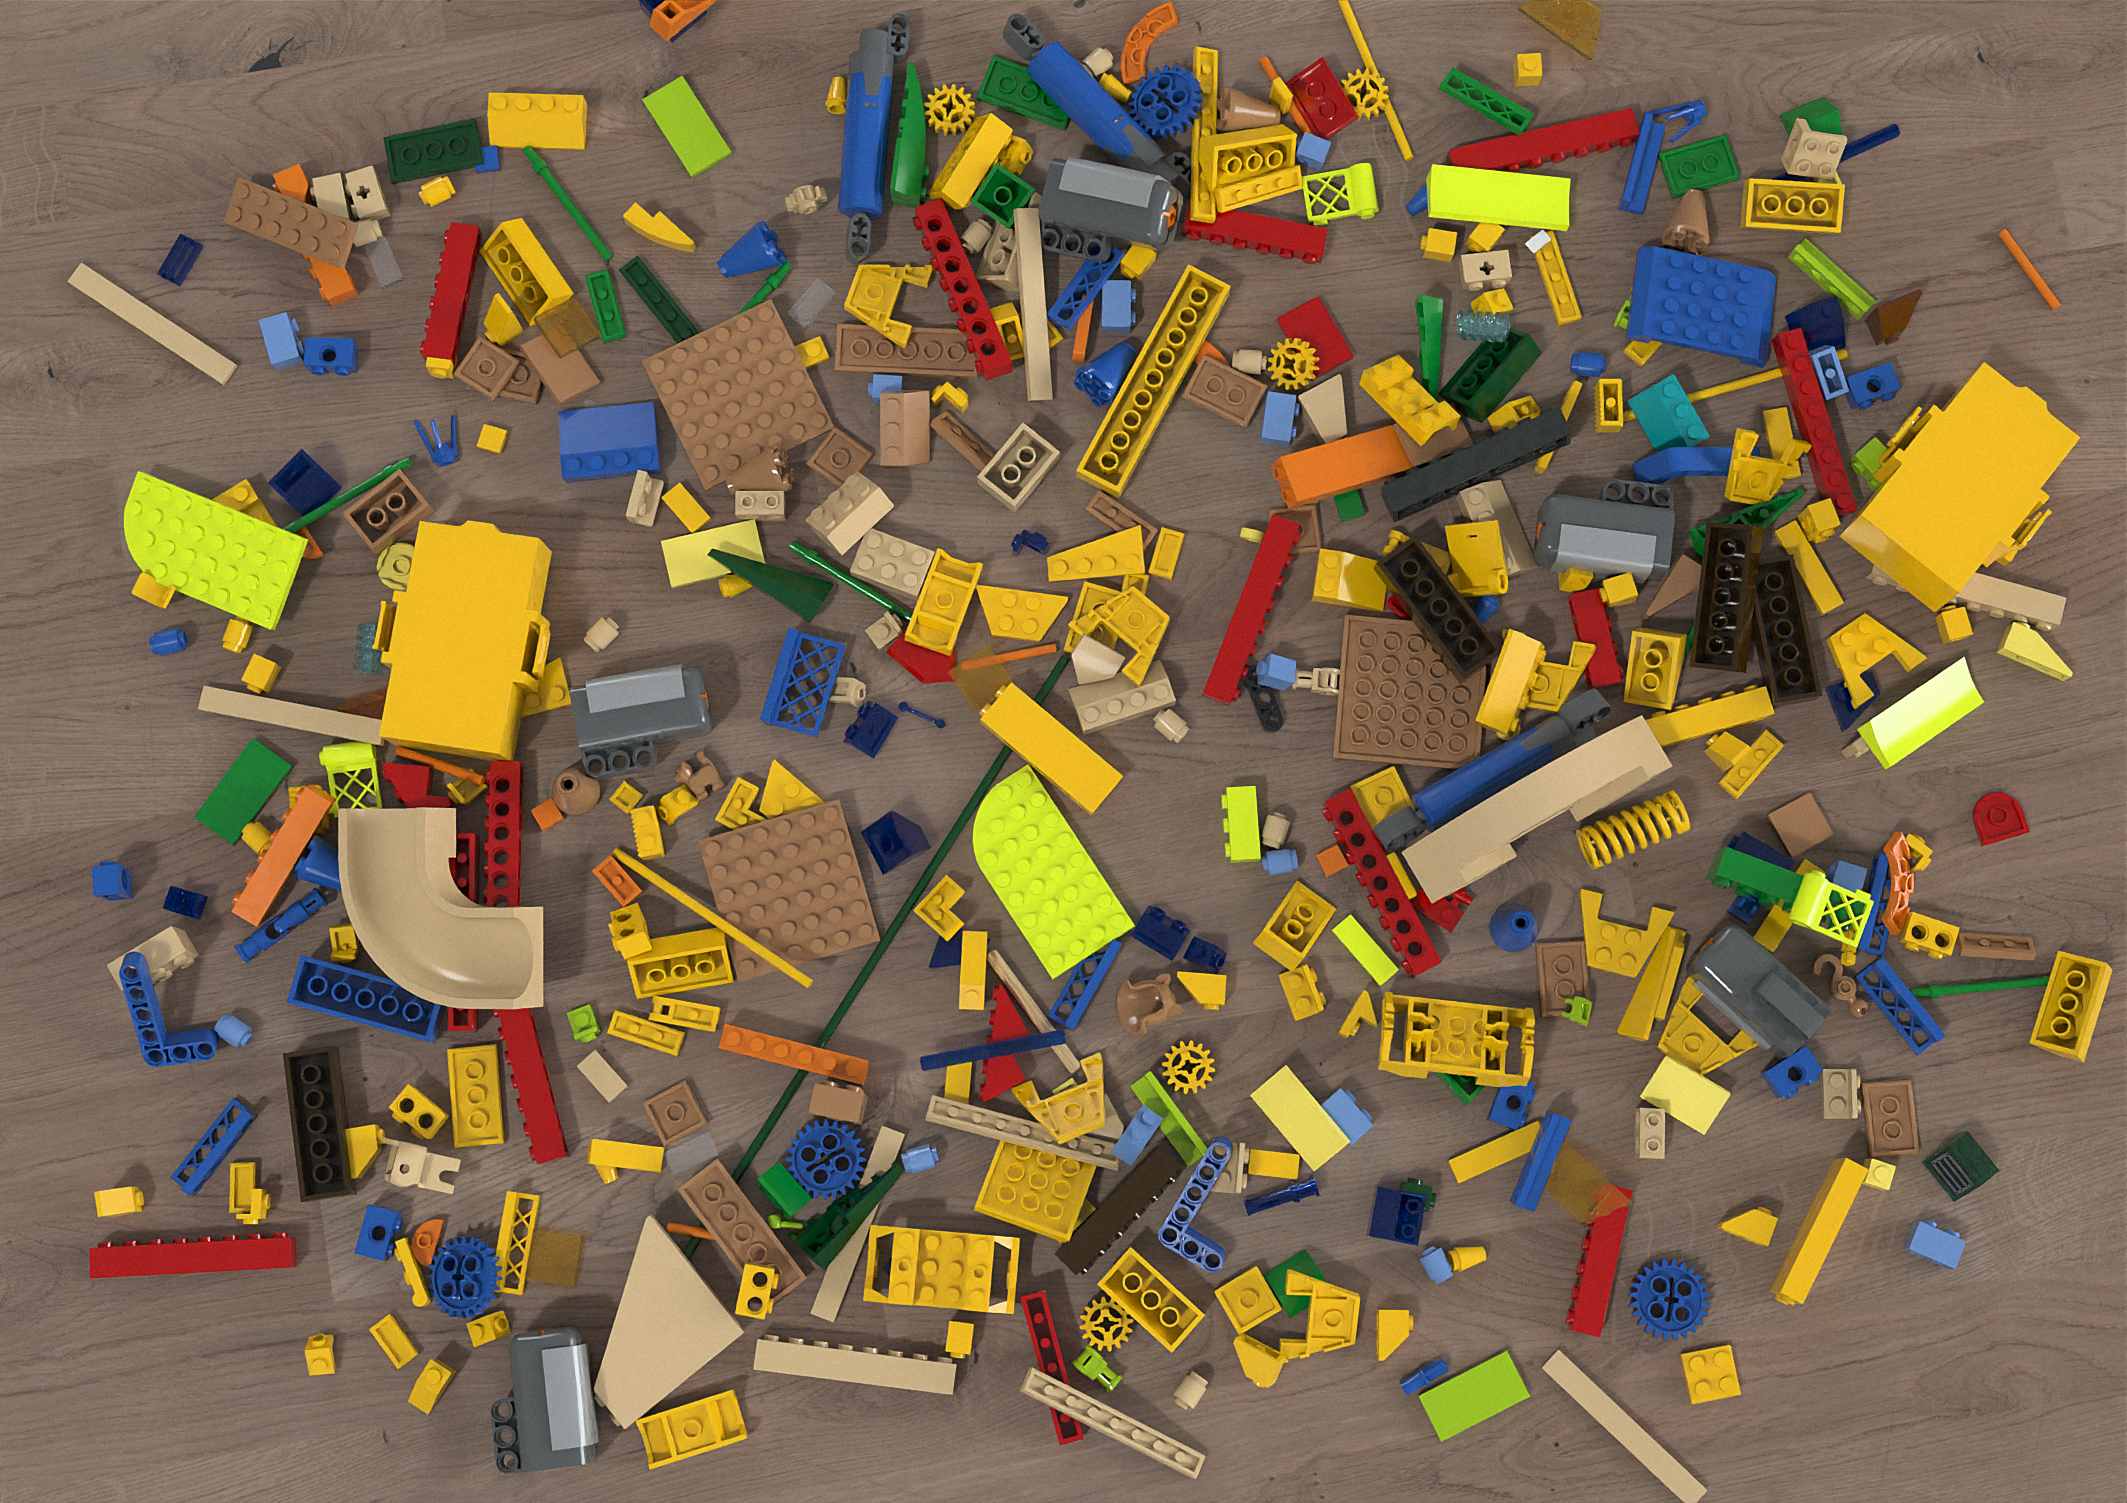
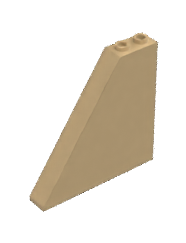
M651 1213L646 1217L594 1386L595 1400L601 1407L606 1405L611 1411L609 1415L611 1420L618 1427L622 1425L624 1429L744 1333V1328Z

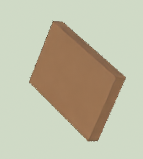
M561 325L520 346L521 352L558 406L598 387L600 381Z
M499 347L519 360L521 364L498 396L537 405L543 382L522 352ZM466 385V388L468 390L476 391L470 386Z
M1203 355L1182 398L1246 429L1268 385Z
M1454 403L1449 404L1458 413ZM1461 417L1455 430L1452 431L1446 426L1434 432L1422 446L1398 423L1393 425L1413 468L1428 464L1431 460L1438 457L1450 456V453L1457 448L1464 447L1466 449L1473 446V442Z
M1585 941L1536 943L1535 952L1541 1017L1562 1016V1012L1570 1013L1572 1005L1565 1003V1000H1574L1575 996L1583 997L1590 1001Z
M1911 1080L1861 1083L1868 1158L1920 1154Z

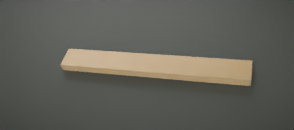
M1016 208L1013 211L1028 401L1053 400L1040 221L1038 217L1039 208Z
M83 263L78 266L67 281L70 285L220 384L225 385L238 367L235 363Z
M203 686L198 709L201 711L383 746L384 739L379 736L382 722L379 719Z
M934 1095L931 1097L926 1121L1118 1171L1120 1158L1111 1153L1116 1143L1081 1135L1058 1144L1040 1123Z
M884 1126L881 1127L859 1184L860 1189L872 1182V1176L875 1174L881 1176L892 1167L891 1163L896 1161L905 1134ZM879 1203L828 1266L810 1314L834 1323Z
M1557 1349L1542 1365V1370L1683 1503H1697L1706 1493L1707 1489L1560 1350Z
M1033 1367L1029 1368L1019 1390L1020 1392L1192 1479H1197L1205 1460V1455Z

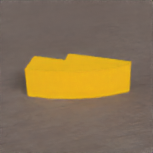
M635 202L623 215L627 225L651 241L680 251L694 252L696 250L694 242L660 211L652 217Z

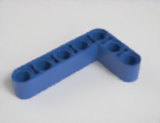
M1673 447L1665 449L1633 464L1635 482L1659 485L1678 476H1728L1733 447ZM1753 447L1750 455L1761 457L1760 448Z
M132 951L127 953L123 958L119 977L144 1061L149 1066L161 1067L213 1058L219 1042L218 1033L213 1029L203 1028L167 1034L147 961L144 955L139 952Z
M1218 1136L1213 1139L1158 1233L1159 1240L1164 1246L1211 1273L1217 1272L1223 1267L1226 1251L1221 1245L1189 1227V1224L1233 1150L1231 1140L1224 1136ZM1221 1145L1226 1149L1227 1153L1220 1155L1215 1152L1214 1147ZM1202 1167H1211L1214 1174L1206 1175L1203 1173ZM1197 1187L1201 1190L1202 1194L1195 1196L1190 1192L1189 1188ZM1180 1207L1186 1208L1189 1215L1181 1216L1177 1209ZM1165 1229H1174L1177 1233V1236H1168L1165 1232ZM1194 1241L1197 1243L1198 1249H1190L1186 1242ZM1215 1254L1219 1257L1220 1261L1216 1263L1211 1262L1208 1255Z

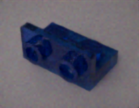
M867 701L859 708L857 712L858 717L854 724L847 728L845 732L846 737L843 742L874 759L899 717L876 702Z
M1148 906L1130 936L1173 961L1190 933V929L1178 919L1173 920L1166 916L1162 909Z

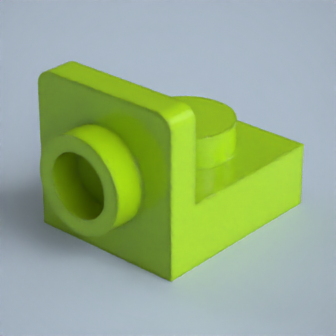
M590 1004L566 1013L576 1041L582 1040V1043L596 1039L595 1034L601 1032Z

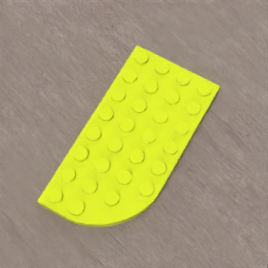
M141 471L137 472L124 510L126 542L133 559L144 573L156 578V582L167 587L173 585L176 587V591L270 630H276L308 539Z
M1029 764L991 789L981 803L974 822L973 847L975 857L981 871L1054 980L1111 943L1113 939H1117L1134 928L1135 925Z

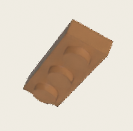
M947 411L934 418L930 426L936 430L937 434L946 439L957 452L965 456L981 472L995 456L992 451Z
M1100 490L1085 509L1088 514L1116 533L1141 525L1143 551L1146 550L1158 533L1156 528Z
M1958 933L1956 939L1960 956L2033 961L2036 956L2032 937Z

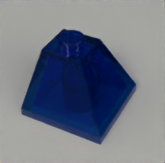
M1837 296L1813 302L1785 316L1789 331L1798 328L1802 329L1808 352L1824 345L1834 346L1835 350L1846 347L1844 317Z
M894 811L888 812L861 832L883 875L914 860L931 848L921 827Z

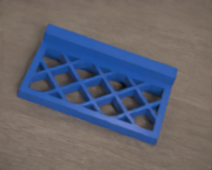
M788 628L760 720L766 725H774L818 738L846 645ZM803 639L813 642L816 650L805 656L801 651ZM829 647L837 648L836 658L827 662L822 651ZM819 653L824 664L812 670L807 659ZM804 662L809 673L797 679L793 672L796 665ZM827 668L830 673L829 681L820 685L814 674ZM812 676L817 687L804 693L800 682ZM797 684L802 696L790 702L786 695L787 690ZM820 691L823 696L822 704L813 708L807 697ZM805 699L810 710L797 716L792 705ZM790 707L795 718L787 723L778 721L781 711ZM813 714L816 719L814 730L804 728L800 720ZM798 722L799 726H795L792 724Z

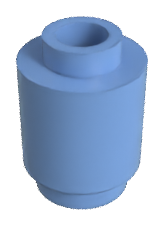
M1289 848L1266 851L1265 857H1261L1263 872L1268 871L1269 876L1291 873L1292 870L1298 869L1296 851H1289Z
M224 1014L214 1028V1031L218 1033L220 1038L237 1049L241 1046L246 1047L253 1038L251 1034L252 1028L233 1015L228 1016Z
M929 1143L906 1150L907 1153L901 1154L906 1173L913 1172L915 1174L935 1168V1162L939 1161L936 1147L931 1148Z
M1435 1245L1421 1252L1423 1257L1420 1258V1261L1430 1280H1434L1435 1284H1439L1453 1276L1451 1272L1453 1268L1441 1247L1436 1249Z

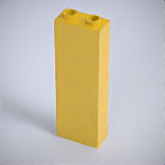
M1012 682L1008 687L1003 685L995 694L998 699L993 705L987 703L979 713L982 716L979 723L1091 816L1124 776Z
M1848 1158L1833 1160L1769 1292L1775 1294V1300L1787 1306L1788 1304L1794 1306V1304L1804 1303L1869 1169Z

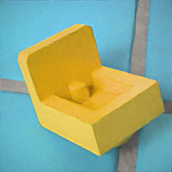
M1504 288L1485 292L1471 302V307L1480 324L1485 323L1491 317L1507 314L1514 309Z
M427 357L426 368L433 377L454 379L453 373L456 371L458 357H456L455 367L451 360Z
M948 381L943 386L941 384L938 385L931 393L933 396L931 403L934 407L944 398L962 413L969 407L968 395L959 387L955 389Z
M1569 568L1565 574L1558 573L1559 590L1572 593L1583 592L1593 579V572Z
M459 778L453 784L450 782L446 785L451 790L447 793L456 804L461 802L464 806L470 804L488 789L485 783L479 785Z
M683 784L664 795L657 803L656 809L659 816L668 825H671L678 817L695 808L699 802L688 787Z
M1909 833L1904 837L1911 855L1916 858V861L1910 867V871L1912 873L1918 870L1923 871L1931 862L1929 856L1933 850L1925 845V841L1920 836Z
M352 923L330 925L331 961L347 963L356 959L359 952V944Z
M252 1189L250 1214H236V1219H243V1224H258V1219H266L267 1209L271 1205V1196L267 1194L268 1189Z
M503 1310L466 1324L474 1347L511 1334L508 1320Z
M316 1334L308 1337L304 1351L309 1376L335 1373L336 1365L332 1349L334 1337L332 1334Z

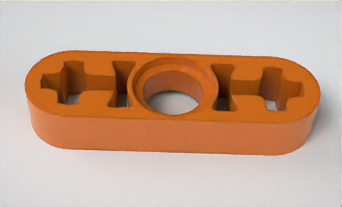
M1083 294L1082 300H1084L1087 295ZM1094 299L1078 319L1072 357L1074 362L1084 363Z

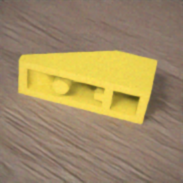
M2013 622L2006 627L1996 653L2062 681L2072 676L2073 672L2036 631L2030 629L2028 624Z

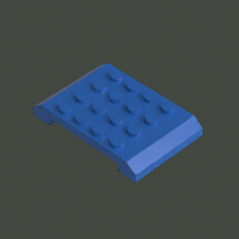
M1656 246L1640 247L1637 250L1625 339L1647 344L1650 341L1661 342L1740 359L1742 364L1763 368L1767 360L1777 276L1768 270Z

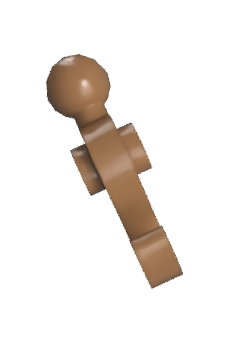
M1825 954L1816 958L1812 964V974L1814 976L1820 975L1822 964L1825 962L1830 963L1833 966V974L1830 979L1831 995L1839 1001L1847 1000L1850 1004L1849 1010L1853 1016L1858 1018L1865 1016L1868 1013L1869 1006L1864 999L1855 996L1857 989L1854 980L1850 977L1842 976L1843 965L1840 960L1831 954ZM1861 1009L1865 1011L1864 1015L1861 1014Z

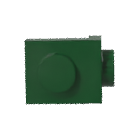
M1408 1178L1407 1182H1401L1399 1192L1424 1196L1421 1211L1429 1212L1430 1207L1434 1208L1436 1193L1432 1192L1433 1187L1422 1185L1423 1180Z

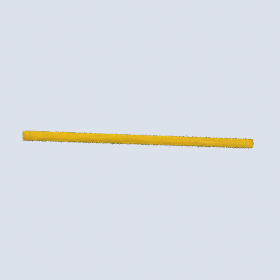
M1338 0L1365 67L1369 69V74L1373 75L1377 68L1348 0ZM1389 99L1387 102H1383L1386 105L1384 112L1405 161H1409L1414 156Z
M1846 349L1836 351L1839 360L1848 358ZM1776 368L1686 394L1690 403L1782 377L1781 370ZM1632 410L1623 412V422L1636 419Z
M618 847L614 849L612 856L806 988L811 986L813 982L811 978Z

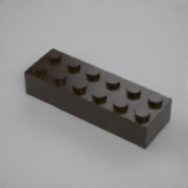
M1707 522L1690 667L1746 673L1763 527Z
M1416 535L1375 564L1373 568L1460 684L1499 657L1502 650Z
M1791 554L1761 559L1758 569L1752 632L1763 685L1767 688L1773 707L1817 700L1822 696L1794 556Z
M327 1046L283 1053L301 1202L308 1203L357 1195L355 1179H351L345 1129H349L339 1047Z
M1159 1146L1072 1235L1070 1240L1055 1255L1075 1275L1079 1272L1084 1275L1094 1265L1091 1260L1097 1254L1102 1257L1111 1247L1108 1242L1114 1236L1119 1239L1129 1229L1126 1224L1131 1219L1134 1221L1138 1220L1146 1211L1143 1206L1148 1201L1154 1203L1164 1193L1161 1188L1166 1182L1171 1185L1181 1175L1178 1172L1181 1166Z

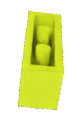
M1256 786L1227 787L1225 794H1221L1222 809L1227 811V818H1223V832L1228 833L1229 842L1224 843L1225 857H1230V863L1260 861Z

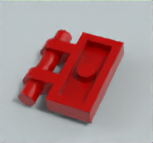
M1421 888L1411 904L1414 910L1449 933H1452L1465 913L1457 905L1461 901L1469 906L1474 898L1468 895L1465 889L1461 888L1451 893L1454 896L1451 902L1442 898L1431 903L1425 891Z

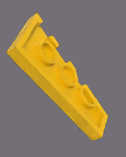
M1141 525L1047 557L1049 582L1145 574Z
M560 657L545 665L543 679H535L539 682L537 693L526 692L522 718L572 705Z

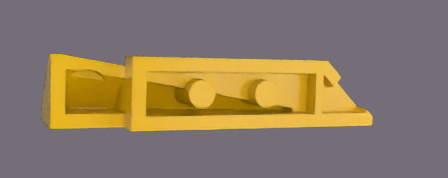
M1667 926L1617 1029L1618 1034L1644 1042L1649 1038L1653 1019L1657 1021L1665 1019L1684 952L1685 944L1683 940L1686 931Z

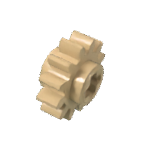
M813 185L798 187L793 193L789 194L790 197L785 198L788 212L793 211V213L799 212L800 214L815 212L820 208L819 206L828 201L824 187L816 186L813 188Z

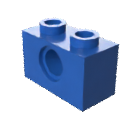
M305 338L304 366L311 374L325 375L326 372H335L336 375L348 376L350 373H357L358 344L353 338ZM331 353H335V359L331 362H327V356Z
M1891 362L1846 377L1845 380L1849 392L1844 394L1851 410L1858 407L1860 410H1864L1873 406V402L1880 399L1882 402H1886L1895 398V394L1901 389V385ZM1867 384H1873L1876 387V392L1869 391Z
M102 861L100 866L92 867L93 893L95 897L106 901L133 899L130 869L123 867L122 864H115V861Z
M1803 1046L1797 1049L1791 1056L1783 1058L1760 1074L1776 1098L1785 1097L1788 1099L1799 1092L1797 1087L1804 1083L1806 1086H1809L1819 1079L1817 1075L1823 1070L1809 1048ZM1791 1067L1795 1068L1798 1072L1796 1081L1791 1080L1788 1076V1071Z
M1528 1081L1527 1086L1498 1087L1486 1120L1513 1131L1518 1130V1127H1523L1527 1118V1113H1524L1527 1103H1532L1536 1093L1533 1090L1534 1083ZM1509 1096H1514L1518 1100L1519 1104L1515 1110L1507 1106Z
M368 1205L354 1254L381 1261H388L389 1257H393L395 1253L394 1248H396L394 1238L396 1232L399 1233L403 1225V1218H400L402 1212L376 1205ZM380 1226L386 1230V1236L381 1241L375 1236V1231Z

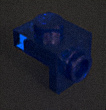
M1024 529L1021 535L1016 534L1011 543V547H1013L1012 555L1017 557L1023 545L1045 556L1049 550V543L1046 542L1047 538L1040 533L1035 532L1032 534Z
M170 886L163 909L200 920L208 896Z
M1194 936L1183 958L1207 969L1213 974H1217L1224 965L1227 953L1218 946Z

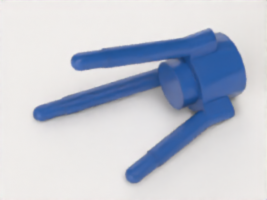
M1700 99L1645 112L1644 116L1646 113L1653 114L1654 116L1681 110L1665 117L1666 120L1683 116L1686 122H1691L1670 139V143H1673L1693 127L1700 125V119L1706 117V108Z
M451 416V447H449L448 443L442 444L435 420L430 421L437 444L434 449L418 420L415 419L414 424L431 455L432 462L436 463L437 467L455 463L454 457H458L456 448V416Z

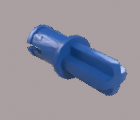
M1440 1358L1423 1369L1418 1368V1372L1399 1383L1408 1396L1424 1385L1429 1386V1382L1448 1372V1366Z

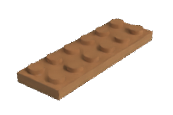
M240 177L237 179L224 219V223L341 269L345 268L359 223Z
M837 324L835 373L978 379V373L974 361L977 360L974 353L969 354L965 343L967 337L965 333L961 334L959 329L912 327L906 348H902L869 325ZM980 330L973 331L975 334H980Z
M718 1158L677 1188L742 1276L746 1261L775 1267L774 1273L779 1274L776 1289L771 1288L769 1298L774 1299L773 1304L807 1279V1276ZM757 1272L753 1276V1281L758 1285L766 1283L768 1279L763 1272Z

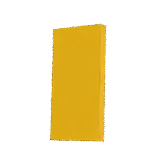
M498 1045L447 1049L454 1148L505 1143Z

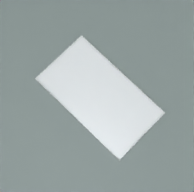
M1542 229L1525 244L1534 254L1549 242L1551 238Z

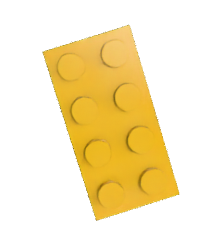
M1753 178L1744 180L1740 228L1819 234L1841 233L1845 184Z

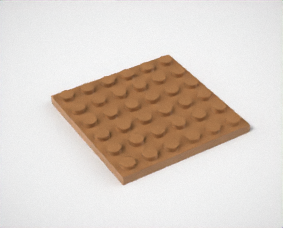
M771 299L642 361L705 491L726 482V476H729L732 471L771 446H784L786 451H790L835 428Z
M1344 615L1332 759L1457 770L1479 758L1482 726L1475 720L1484 698L1486 666L1460 684L1413 621Z
M839 799L698 841L719 916L791 966L880 940ZM725 933L739 982L780 970Z

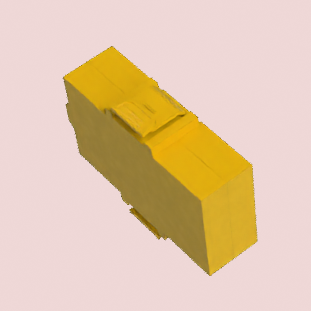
M1985 362L1961 384L1941 410L1933 405L1920 418L1918 414L1922 408L1918 406L1886 444L1889 448L1880 457L1879 462L1881 466L1873 475L1881 485L1839 536L1933 612H1937L1956 596L1981 564L1988 567L1997 558H2004L2015 548L2021 550L2027 545V542L2052 511L2048 509L2043 514L2039 512L2027 523L2023 522L2049 499L2050 496L2041 490V487L2080 439L2077 434L2049 413L2047 402L2028 387L2013 385Z
M469 520L461 526L419 521L406 592L394 590L392 601L397 604V609L392 605H388L386 601H381L374 645L372 646V649L382 651L381 663L391 669L379 732L380 737L395 746L494 761H514L526 692L537 693L539 682L535 679H543L551 635L549 630L550 622L541 615L552 551L539 538L502 533L494 524Z

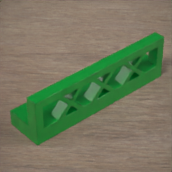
M1453 67L1439 87V90L1519 136L1525 132L1534 115L1532 112Z

